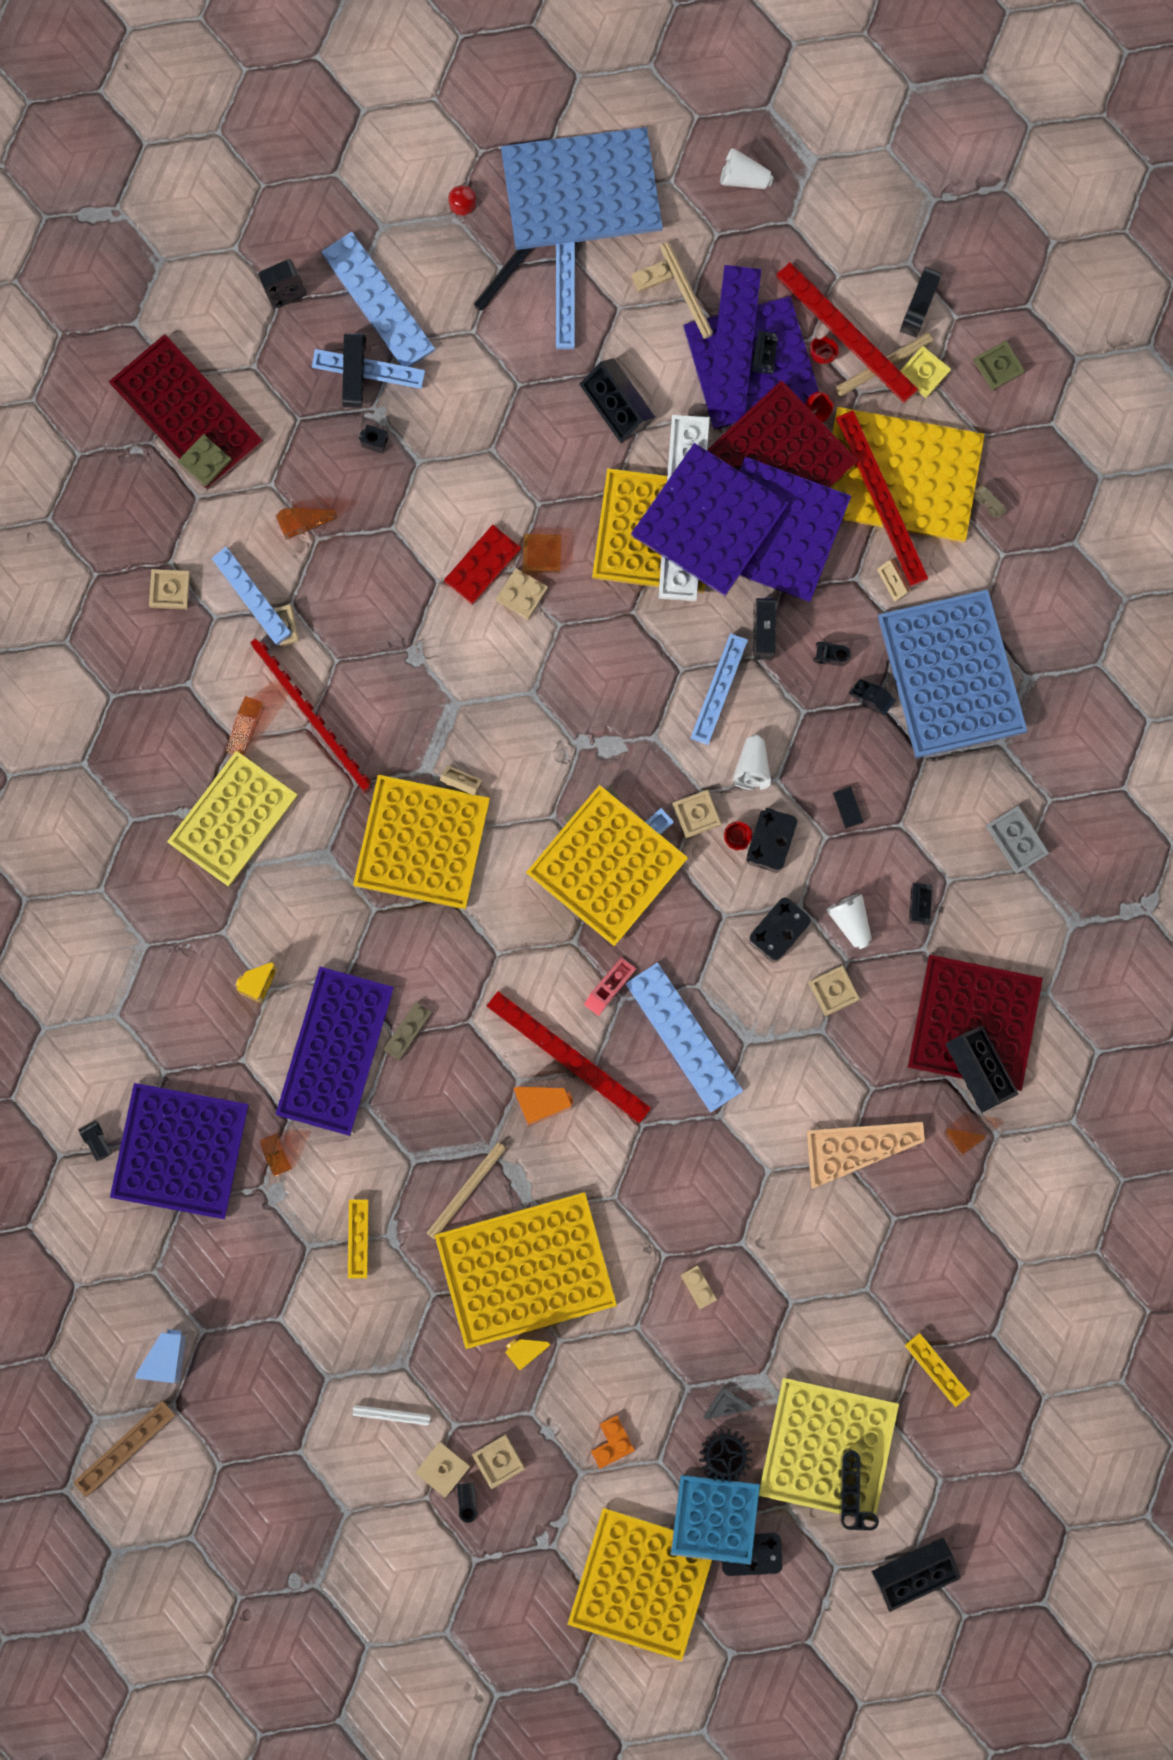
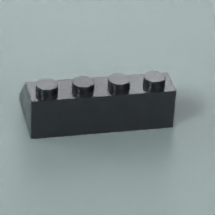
M614 358L601 361L579 384L620 443H624L644 430L656 418Z
M983 1025L946 1043L948 1052L956 1063L957 1069L961 1073L981 1113L1019 1095Z
M944 1538L933 1541L871 1571L889 1612L961 1579L953 1554Z

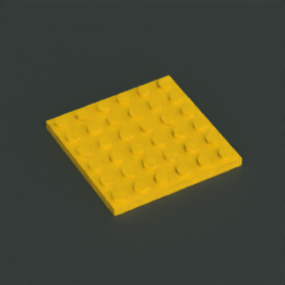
M607 468L592 579L659 587L662 556L632 537L631 533L667 483V476ZM698 580L697 592L704 593L705 583Z
M378 775L353 886L466 910L490 798Z
M599 785L526 871V874L615 947L687 861L688 857Z
M602 1508L567 1625L682 1661L712 1560L671 1555L673 1529Z

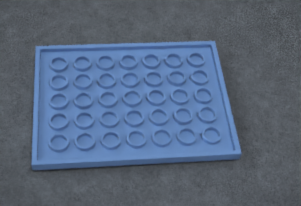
M647 127L501 146L516 250L662 231L663 227Z
M988 590L878 615L877 618L915 758L1027 733V727Z

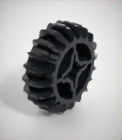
M719 1429L720 1436H717L713 1431L714 1439L711 1440L707 1436L706 1440L709 1441V1444H701V1446L706 1448V1451H699V1454L705 1455V1458L699 1459L700 1462L706 1461L702 1469H710L706 1474L707 1476L715 1473L713 1476L714 1481L717 1480L718 1476H721V1482L725 1481V1477H728V1481L732 1482L731 1476L739 1480L740 1478L737 1473L740 1472L745 1476L746 1473L742 1470L743 1467L750 1469V1466L745 1464L746 1461H752L751 1457L746 1456V1454H751L752 1450H745V1447H748L750 1443L742 1444L745 1437L741 1436L737 1439L739 1433L737 1431L731 1436V1429H727V1435H724L723 1429ZM726 1439L735 1441L741 1450H729ZM720 1440V1452L709 1456L712 1446ZM723 1446H725L727 1453L735 1454L731 1455L730 1460L727 1461L728 1466L723 1458H716L723 1454ZM742 1456L739 1466L731 1471V1461L736 1457ZM711 1462H723L726 1473L717 1471Z

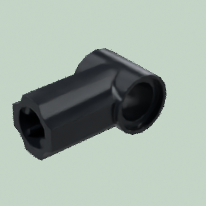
M97 1120L78 1129L83 1141L88 1144L97 1162L112 1154Z
M474 1483L457 1484L459 1517L463 1522L471 1523L476 1520L478 1514ZM466 1508H470L474 1512V1516L470 1520L463 1517V1511Z

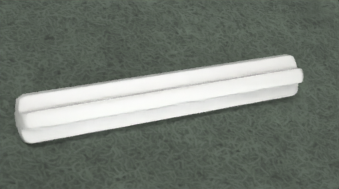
M359 1405L353 1407V1416L420 1425H429L431 1416L428 1414Z

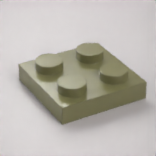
M1007 341L998 344L973 359L992 391L1025 373Z
M203 434L178 460V463L207 487L232 460Z

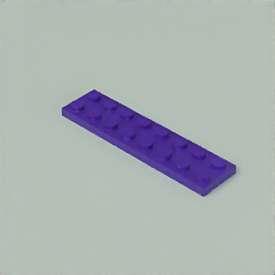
M724 265L708 409L745 413L761 269Z

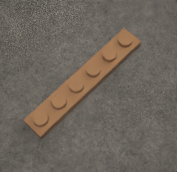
M161 1401L73 1482L74 1485L85 1497H88L173 1419L176 1414L164 1401Z

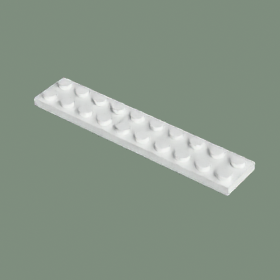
M672 415L667 481L694 443L707 450L709 417ZM662 556L659 599L696 601L698 579Z

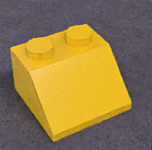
M270 962L244 972L243 976L240 975L236 982V990L241 995L262 1004L278 968Z
M514 1339L506 1346L508 1350L505 1353L516 1367L522 1370L551 1345L549 1342L522 1339L516 1341Z

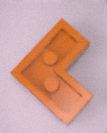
M617 1415L600 1423L608 1442L591 1451L599 1469L635 1451Z

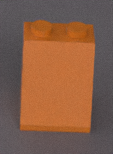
M513 1088L529 1127L572 1110L571 1105L574 1104L570 1091L566 1092L564 1088Z

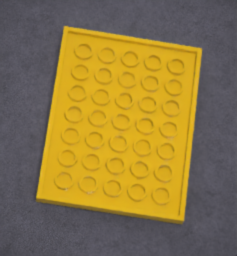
M837 407L832 433L849 450L837 424L836 417L853 410ZM854 410L907 531L965 543L985 434ZM855 465L831 487V489L851 496L843 520L883 527Z
M585 1192L434 1235L465 1349L617 1306Z

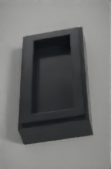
M848 787L833 792L844 828L847 829L863 824L852 788Z

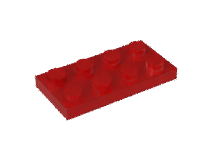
M492 524L448 574L444 582L473 605L521 551V547Z

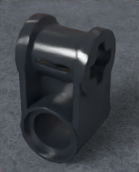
M816 642L815 644L817 647L816 657L813 658L815 663L845 666L850 660V650L847 646L828 642ZM839 652H843L847 657L839 659L836 655Z

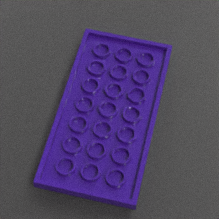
M319 966L276 1110V1116L351 1136L394 987Z

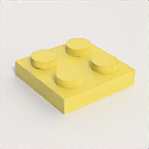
M922 346L900 371L918 388V392L927 398L950 373L951 369Z

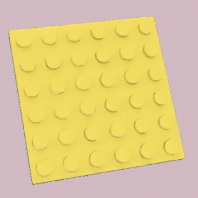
M782 1378L759 1488V1496L839 1514L841 1455L846 1450H853L859 1454L861 1460L859 1511H869L877 1515L899 1404ZM852 1454L846 1457V1461L849 1462V1468L845 1467V1471H856V1468H851L852 1461L856 1460L855 1457H852ZM848 1474L845 1477L846 1484H854L855 1476L853 1474ZM848 1494L845 1497L846 1505L854 1503L855 1497L852 1494ZM871 1515L866 1516L864 1519L874 1522V1518Z

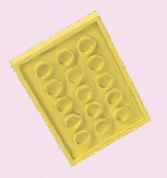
M235 751L167 842L230 887L298 795L238 751Z

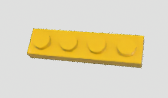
M349 1200L348 1279H368L369 1200Z
M920 1333L904 1345L954 1407H957L971 1395Z

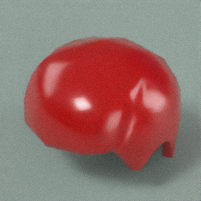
M459 185L450 190L448 195L450 210L457 215L463 216L472 213L476 207L474 191L465 185Z
M827 336L820 339L815 337L810 344L811 356L817 363L828 364L837 359L839 354L838 345Z
M818 391L808 397L805 405L821 422H824L832 414L834 403L828 398L827 394Z
M742 821L731 822L724 830L725 843L735 851L746 849L752 841V829L747 823Z

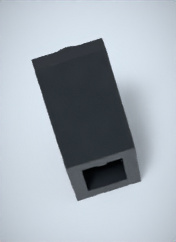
M859 679L849 692L853 698L870 710L884 716L895 702V699L885 688Z

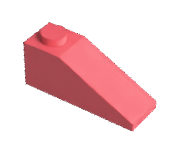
M621 957L590 993L584 1005L600 1016L632 976L636 968Z

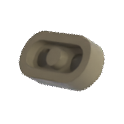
M981 485L975 490L976 500L980 504L984 503L989 508L988 511L993 517L1001 518L1007 512L1003 504L986 487Z

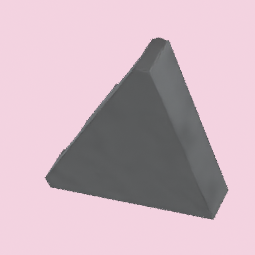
M722 1387L703 1418L706 1420L752 1410L753 1407Z

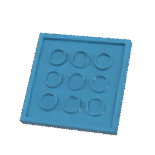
M681 1475L671 1555L751 1565L760 1484L729 1482L726 1480L721 1482V1480L714 1481L709 1478Z

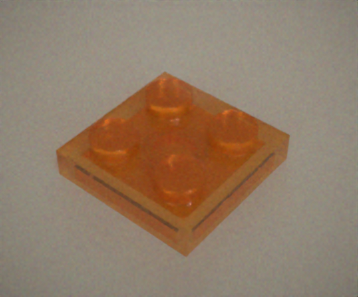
M524 534L523 572L561 573V535Z

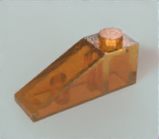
M284 508L278 512L279 514L275 515L285 540L338 519L335 510Z
M248 696L244 697L225 752L233 755L235 751H238L245 756L265 709L263 702Z

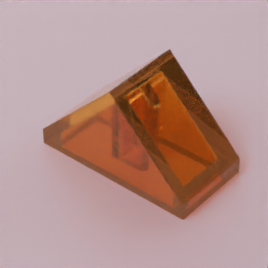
M948 1128L944 1130L945 1136L960 1156L985 1139V1135Z
M278 1133L260 1140L264 1157L274 1177L292 1169Z

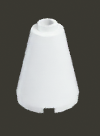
M731 148L726 158V165L722 169L720 183L724 186L757 189L770 187L773 180L771 171L738 150Z
M751 735L745 740L733 776L735 785L742 789L754 790V787H760V790L771 785L765 741L758 735Z
M862 894L847 897L841 900L837 906L833 904L826 909L830 917L854 947L862 949L870 945L869 941L872 940Z

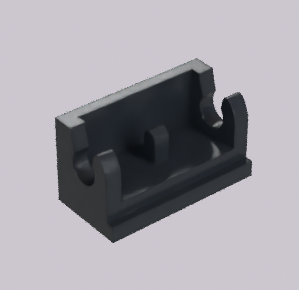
M758 330L752 372L773 375L778 341L777 334Z
M912 883L909 924L930 925L932 886L930 884Z

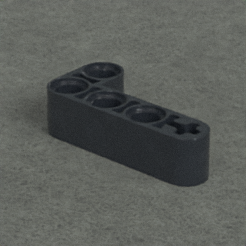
M924 267L902 322L900 332L915 338L918 337L942 272Z
M344 334L343 407L362 408L364 352H366V335Z
M846 1450L841 1455L840 1524L848 1530L871 1531L878 1527L879 1518L873 1512L859 1511L860 1456L853 1450ZM850 1454L856 1458L855 1461H852L851 1467L856 1468L855 1472L851 1470L845 1471V1467L849 1468V1462L846 1461V1457H849ZM848 1474L855 1476V1482L852 1485H847L845 1482V1477ZM848 1494H852L855 1497L852 1505H846L845 1497ZM847 1515H853L854 1523L850 1526L844 1523V1518ZM871 1515L874 1518V1523L868 1527L864 1524V1519L866 1516Z

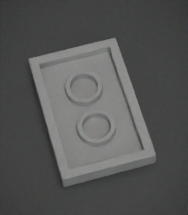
M1016 806L985 826L1015 874L1020 873L1049 855L1046 847L1019 806Z

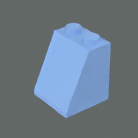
M167 1329V1333H161L137 1371L135 1379L180 1383L186 1335H181L182 1331L171 1329Z

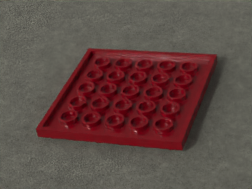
M782 380L707 449L708 452L739 472L745 457L829 488L835 485L859 462Z
M929 954L907 1068L963 1079L956 1063L948 1052L946 1043L983 1025L1016 1090L1022 1091L1043 978Z

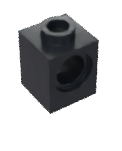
M366 424L365 430L362 429L359 435L361 446L383 454L389 438L388 431ZM370 436L378 437L374 442L368 440Z

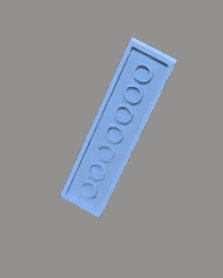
M352 232L321 251L322 256L401 366L411 367L435 351L431 342Z
M658 962L625 983L710 1113L743 1092Z

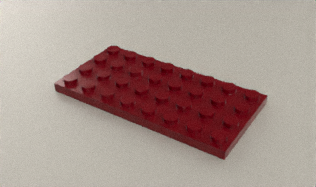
M166 334L161 336L108 381L178 460L203 434L231 458L232 461L207 487L200 483L207 491L264 443L259 435Z

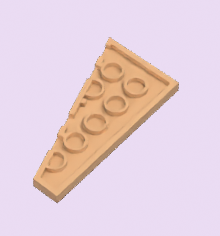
M923 1122L806 1131L811 1189L925 1142Z

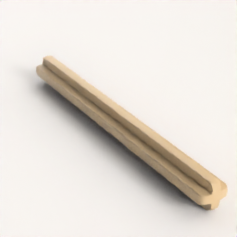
M666 242L661 245V251L703 338L711 337L712 329L670 243Z
M925 333L886 358L895 365L918 351L922 346L925 347L930 344L933 338L930 333ZM867 368L838 385L836 392L839 396H843L876 375Z
M499 1142L494 1146L427 1231L430 1237L435 1239L434 1235L439 1234L503 1154L506 1149L505 1146Z

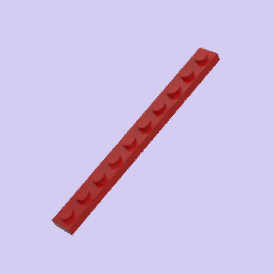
M791 262L776 274V277L904 404L918 392V388Z
M854 410L836 417L837 424L849 451L859 461L856 464L857 469L910 588L928 581L929 578Z
M256 638L250 642L252 648L365 794L371 790L369 786L371 781L365 774L361 775L358 769L360 767L354 759L349 760L346 756L348 751L342 744L338 745L335 739L337 737L331 729L326 730L323 726L325 721L319 714L316 716L313 713L314 707L308 699L306 701L303 700L301 697L303 693L297 685L293 687L289 682L291 680L289 674L285 670L282 672L279 669L280 663L275 656H269L267 653L269 649L263 641L259 643Z
M499 991L496 992L486 1005L488 1009L639 1124L651 1110V1107Z

